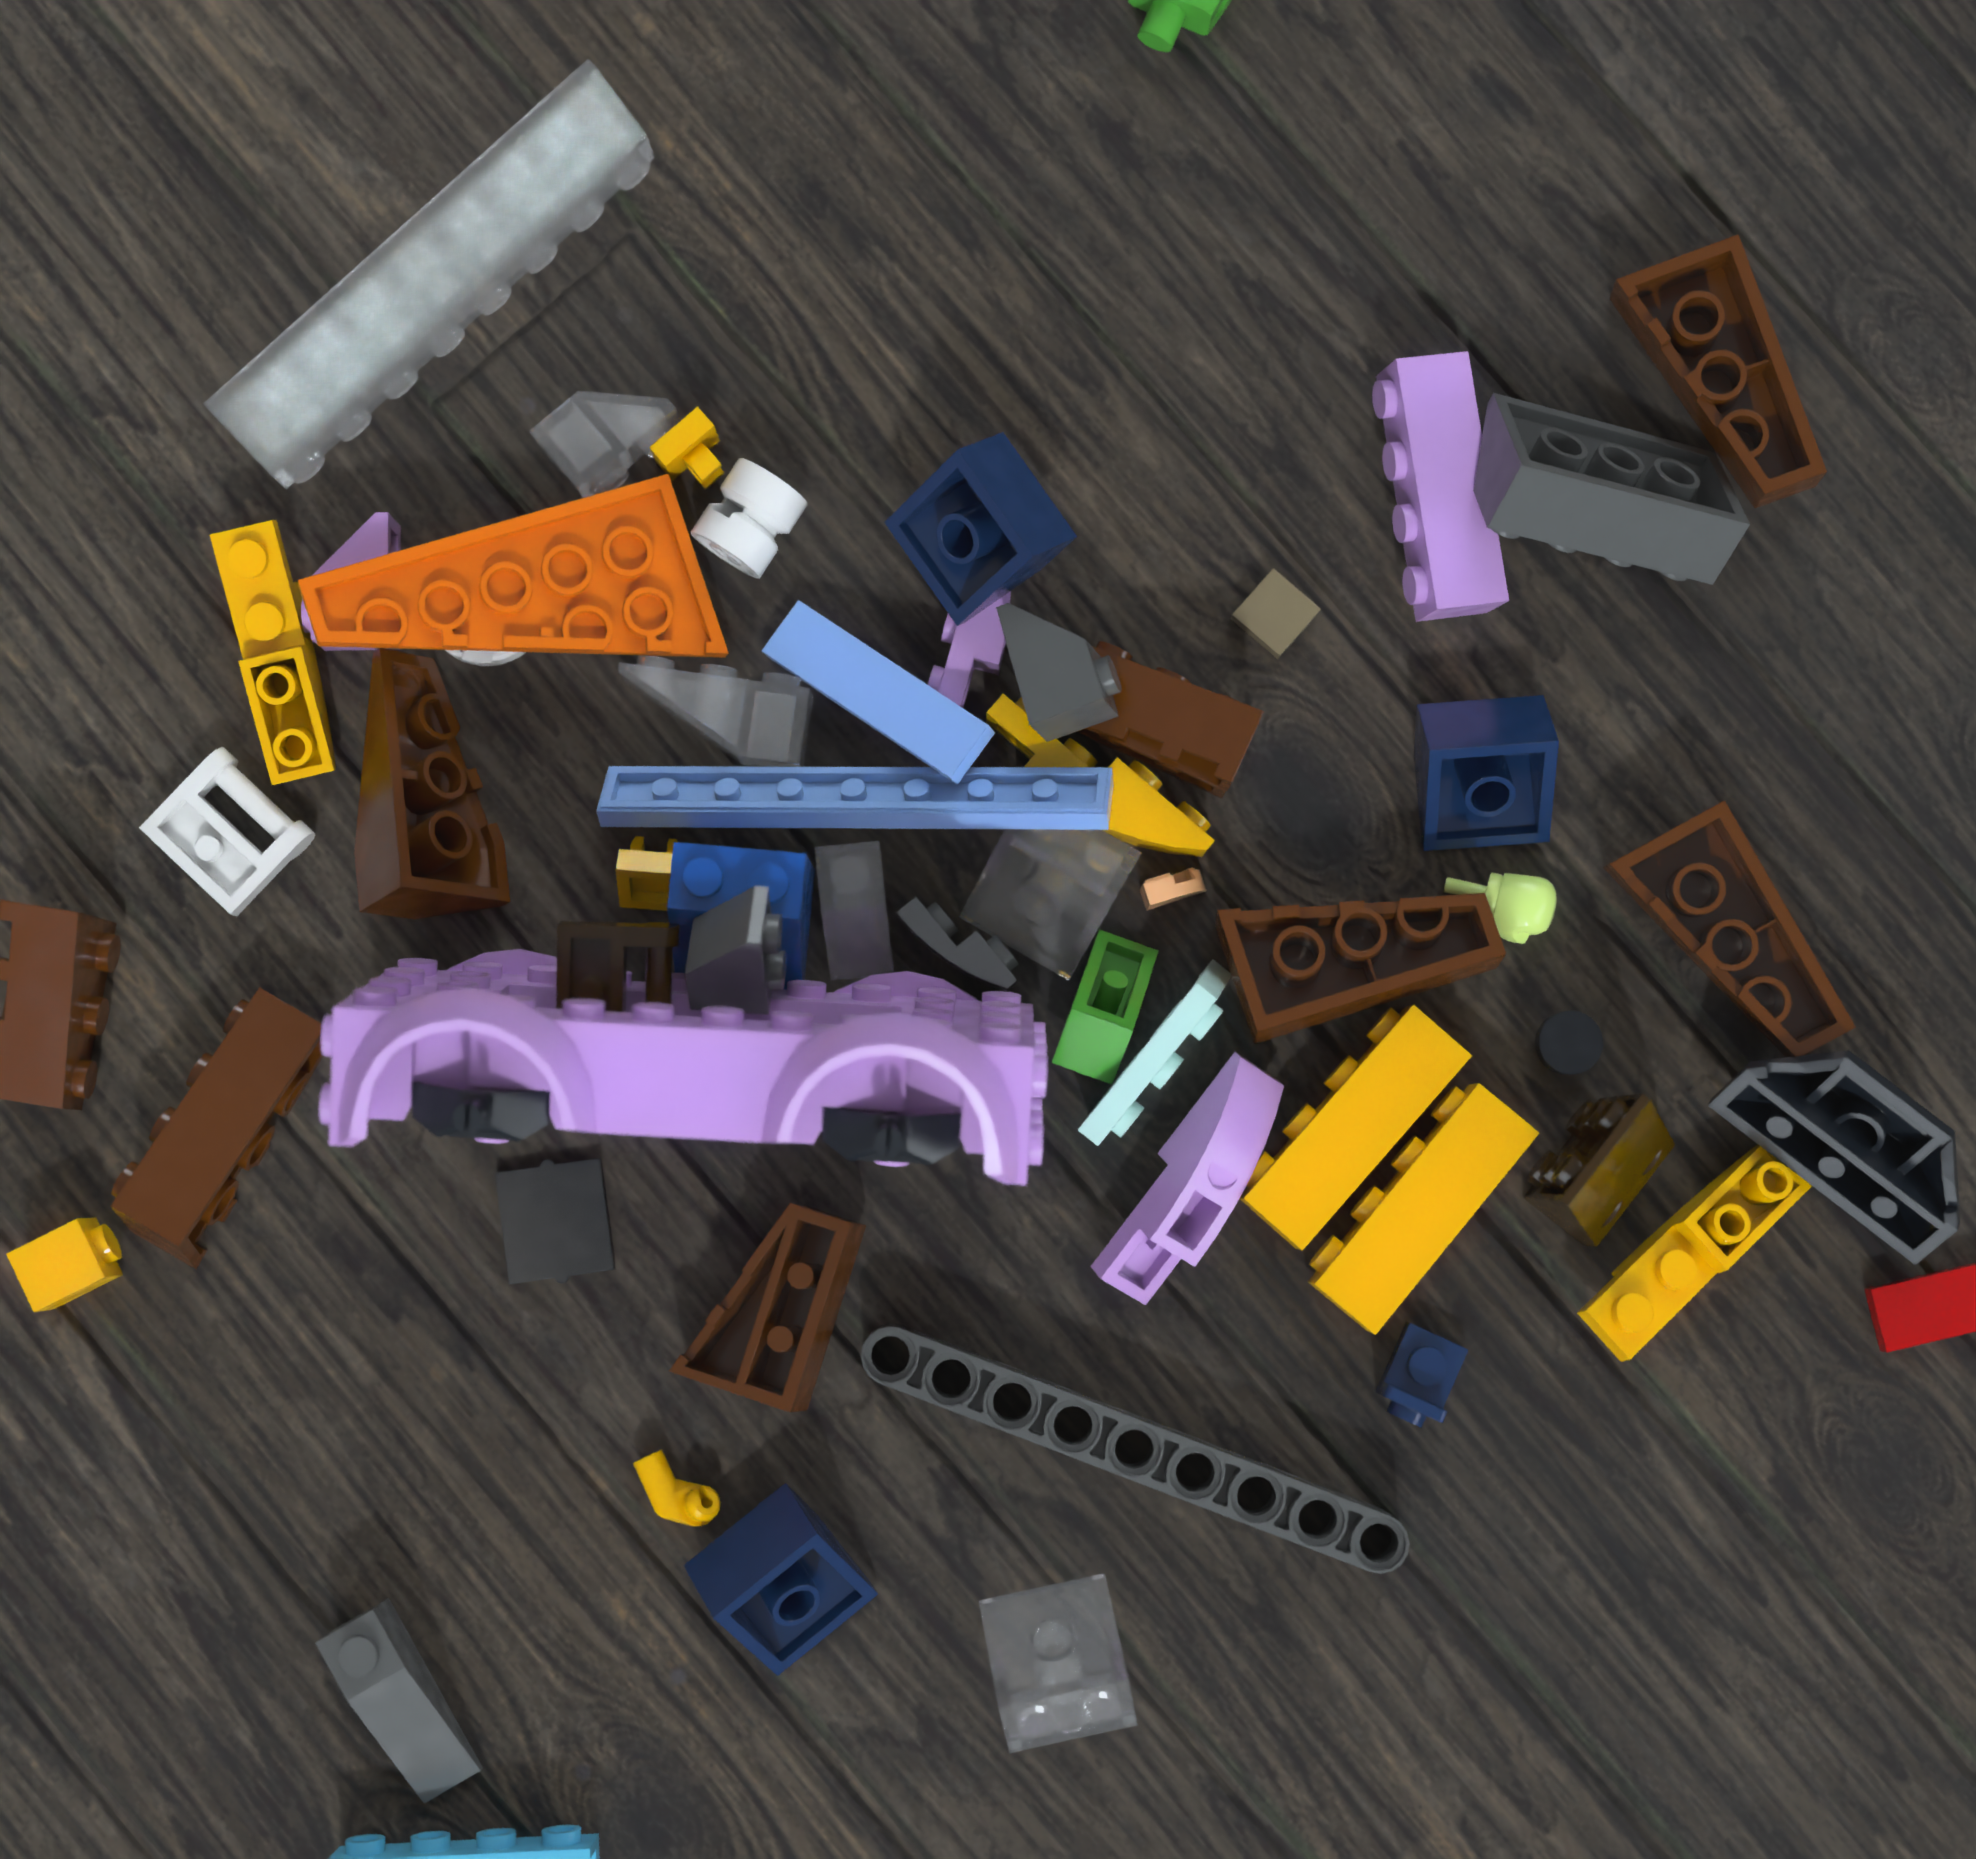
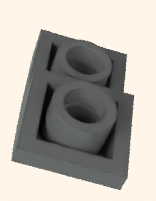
M915 897L896 912L900 921L922 944L948 965L966 976L1005 992H1008L1017 984V979L1010 971L1019 964L996 935L985 941L976 930L956 946L950 938L959 930L935 901L925 908L919 899Z

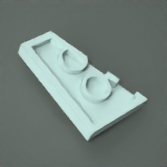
M1211 960L1199 975V978L1188 994L1176 1004L1151 1036L1150 1041L1136 1054L1079 1127V1132L1097 1146H1099L1110 1131H1113L1120 1138L1124 1135L1144 1109L1136 1101L1137 1097L1150 1082L1160 1090L1184 1060L1175 1053L1180 1044L1189 1033L1200 1041L1224 1011L1215 1004V1001L1231 978L1229 971L1215 960Z

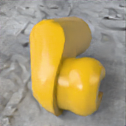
M662 1449L633 1462L655 1513L661 1518L696 1527L708 1524L718 1514L721 1502L715 1489L710 1486L676 1479Z

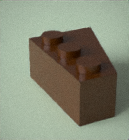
M1099 641L1097 646L1093 647L1094 650L1101 657L1110 656L1120 680L1122 691L1113 695L1119 716L1074 733L1219 798H1223L1236 776L1264 711L1229 696L1191 684L1188 679L1171 670L1156 667L1154 670L1133 662V656L1127 651L1110 643Z

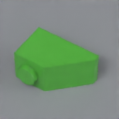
M1099 929L1052 1063L1076 1071L1079 1074L1113 1084L1133 1033L1158 950Z

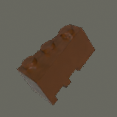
M0 899V920L12 921L9 958L0 957V980L7 981L2 1017H0V1099L59 1109L82 1110L84 1099L91 1097L97 1080V1064L95 1061H91L95 1037L96 1035L100 1036L104 1032L108 1021L109 1002L107 998L103 997L107 973H112L115 970L120 956L121 940L119 935L115 934L117 923L80 912Z
M790 1203L743 1267L742 1275L721 1304H717L705 1320L707 1323L685 1354H681L669 1372L790 1413L806 1411L815 1388L866 1225L809 1206Z

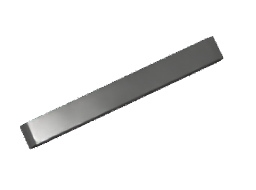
M895 1323L880 1325L870 1333L863 1344L861 1352L863 1368L869 1377L879 1384L1369 1572L1379 1574L1391 1572L1402 1565L1408 1555L1409 1539L1407 1531L1395 1517L1377 1506L905 1325ZM882 1337H898L908 1346L910 1353L909 1361L902 1369L893 1372L886 1371L875 1362L873 1348L875 1343ZM953 1359L965 1364L970 1373V1382L966 1389L957 1394H946L937 1388L933 1380V1371L942 1361ZM1011 1382L1025 1387L1031 1396L1030 1405L1027 1410L1016 1417H1006L1000 1414L993 1404V1397L997 1389ZM1065 1407H1081L1090 1415V1428L1080 1439L1066 1440L1060 1437L1054 1430L1055 1417ZM1141 1430L1150 1438L1149 1453L1140 1462L1133 1464L1123 1462L1115 1453L1117 1439L1125 1431ZM1199 1453L1209 1458L1211 1465L1210 1474L1206 1481L1200 1485L1193 1487L1185 1486L1177 1480V1465L1187 1454ZM1254 1476L1267 1479L1270 1483L1271 1493L1265 1505L1254 1510L1245 1509L1239 1505L1237 1493L1243 1481ZM1314 1500L1327 1502L1331 1510V1518L1328 1525L1321 1531L1314 1533L1302 1530L1298 1521L1299 1512L1302 1507ZM1377 1523L1388 1525L1391 1532V1543L1387 1550L1375 1556L1362 1553L1360 1538L1364 1530L1370 1525Z

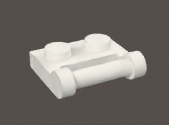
M220 747L207 756L139 828L230 915L237 917L291 860L299 856L311 844L315 833L302 820L293 822L236 768L238 760L224 747ZM219 786L275 839L264 853L204 798L213 787Z

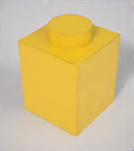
M97 1218L75 1219L6 1254L33 1312L56 1309L123 1275L117 1260L122 1258V1251L118 1240L106 1224H99Z

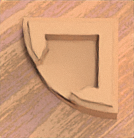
M1193 867L1173 875L1167 873L1147 879L1140 888L1146 911L1206 891L1200 870H1195Z

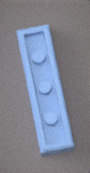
M799 600L761 650L769 659L957 785L995 734L988 724Z

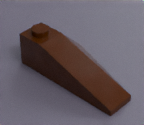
M378 648L373 652L354 848L359 912L420 919L504 906L511 902L505 843L497 822L488 824L476 791L483 788L477 769H467L455 737L460 730V725L434 658L385 648Z

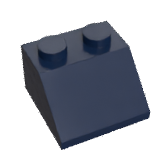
M1004 432L957 449L884 522L957 626L967 622L1038 573L1077 537Z
M1544 695L1417 704L1414 761L1423 851L1550 841L1559 740Z
M786 1483L683 1565L712 1618L777 1676L878 1595L875 1587L820 1517Z

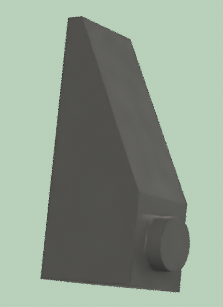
M389 1598L342 1624L315 1642L347 1702L423 1803L430 1801L482 1770V1765Z

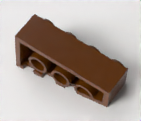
M1739 234L1616 279L1610 301L1754 508L1816 487L1827 473Z
M1725 800L1603 867L1785 1057L1806 1055L1856 1028Z
M260 987L250 1002L242 999L237 1003L223 1027V1032L227 1035L214 1055L207 1052L196 1062L186 1082L190 1090L177 1109L170 1106L160 1115L149 1135V1140L154 1143L139 1164L132 1161L124 1168L112 1188L111 1194L116 1198L111 1204V1208L131 1232L190 1267L197 1269L208 1249L199 1245L198 1241L208 1225L211 1226L217 1221L225 1222L238 1200L234 1198L239 1186V1181L236 1180V1177L241 1169L249 1171L254 1166H258L270 1147L275 1127L269 1124L274 1113L282 1117L290 1113L323 1057L321 1050L322 1023Z

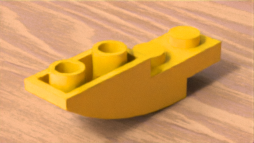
M277 520L210 534L243 660L238 662L271 784L276 785L336 770L328 713L311 633H305L301 620L302 596L298 582H293Z
M1002 694L986 712V722L1030 759L1024 767H1095L1098 763L1083 746L1071 738H1068L1064 744L1057 739L1048 742L1044 740L1029 725L1022 697L1014 703L1005 694ZM1117 757L1109 766L1112 767L1114 780L1109 830L1095 831L1141 848L1169 854L1202 857L1215 841L1206 833L1211 827L1207 819L1184 801L1177 808L1158 792L1159 788L1163 785L1162 782L1140 762L1133 760L1127 766Z
M1757 1144L1696 1194L1635 1249L1611 1273L1614 1277L1577 1314L1620 1362L1631 1360L1717 1273L1729 1270L1812 1185Z

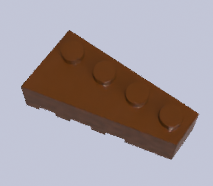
M1485 893L1400 898L1399 901L1364 903V900L1339 902L1338 905L1311 907L1284 905L1273 906L1272 909L1241 911V908L1217 910L1215 920L1217 934L1254 1044L1497 969L1506 955Z

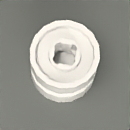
M739 458L720 486L724 496L721 503H709L692 529L691 534L700 544L728 564L747 575L760 578L779 550L774 538L777 534H789L808 504L796 490L779 477L749 460Z

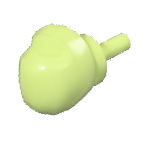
M1491 872L1487 886L1447 877L1444 887L1445 893L1453 895L1485 893L1500 937L1514 943L1524 944L1529 935H1537L1547 931L1556 909L1557 897L1554 886L1542 877L1504 873L1503 876Z

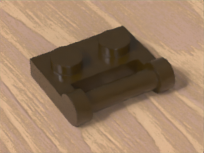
M560 921L557 924L556 1009H563V1001L567 999H594L605 1002V1011L626 1012L627 946L646 947L645 1003L671 1005L673 947L679 946L680 926L664 922Z

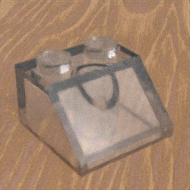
M1005 829L959 918L991 936L996 935L1001 942L1069 980L1142 853L1103 830Z
M1105 1573L979 1600L998 1709L1010 1753L1138 1725Z

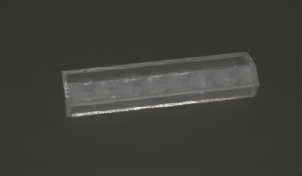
M587 59L203 404L285 489L294 482L301 484L309 480L321 469L325 462L323 456L340 440L347 442L362 433L371 422L372 416L370 413L388 397L393 400L405 394L417 381L419 376L417 371L435 355L440 358L453 351L465 336L464 329L480 314L488 316L502 307L511 295L512 290L510 287L528 271L531 274H535L544 269L558 252L557 245L574 230L582 232L592 226L603 213V204L620 188L624 191L630 190L646 176L651 166L649 162L655 158L648 136L597 67Z

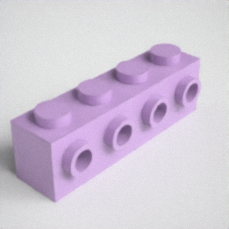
M1466 351L1395 359L1376 376L1377 381L1373 386L1372 400L1376 416L1379 419H1383L1387 441L1383 448L1382 462L1387 479L1393 481L1397 505L1393 510L1392 523L1397 541L1403 543L1407 567L1403 572L1402 584L1405 599L1409 605L1414 607L1416 622L1488 613L1508 602L1509 596L1499 535L1490 528H1487L1473 491L1482 432L1469 353Z

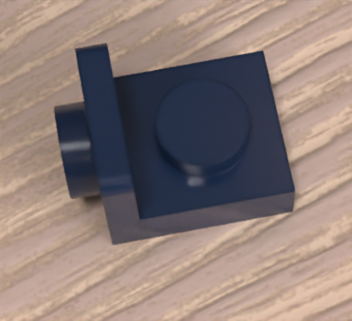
M1406 1322L1375 1391L1391 1400L1386 1412L1421 1428L1426 1417L1443 1423L1448 1413L1443 1407L1468 1349Z

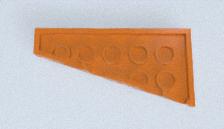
M669 474L298 580V587L318 646L725 658L729 654Z

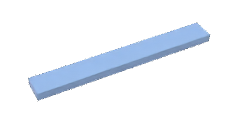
M609 766L596 812L601 827L1109 830L1114 780L1112 767H970L957 785L931 767Z

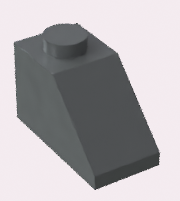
M1010 603L996 607L1029 725L1044 740L1048 742L1119 716L1113 695L1120 693L1122 689L1116 668L1109 655L1101 657L1086 639Z

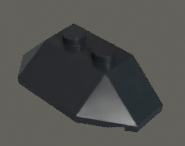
M1850 1050L1751 1061L1711 1098L1708 1104L1710 1108L1913 1264H1918L1958 1231L1960 1210L1955 1131Z

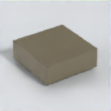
M1273 568L1232 614L1230 619L1276 659H1279L1317 616L1321 608Z

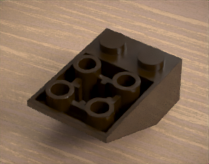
M1643 1093L1600 1098L1596 1103H1593L1590 1099L1585 1101L1565 1127V1130L1572 1134L1557 1154L1551 1150L1543 1154L1526 1177V1180L1532 1184V1187L1523 1198L1584 1246L1597 1247L1675 1146L1652 1101Z

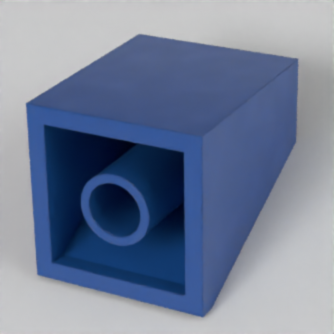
M674 842L667 910L669 923L680 926L679 946L673 947L672 951L675 973H685L694 918L754 886L769 887L771 914H782L783 919L781 950L786 951V975L783 990H787L788 981L805 980L815 869L806 853Z

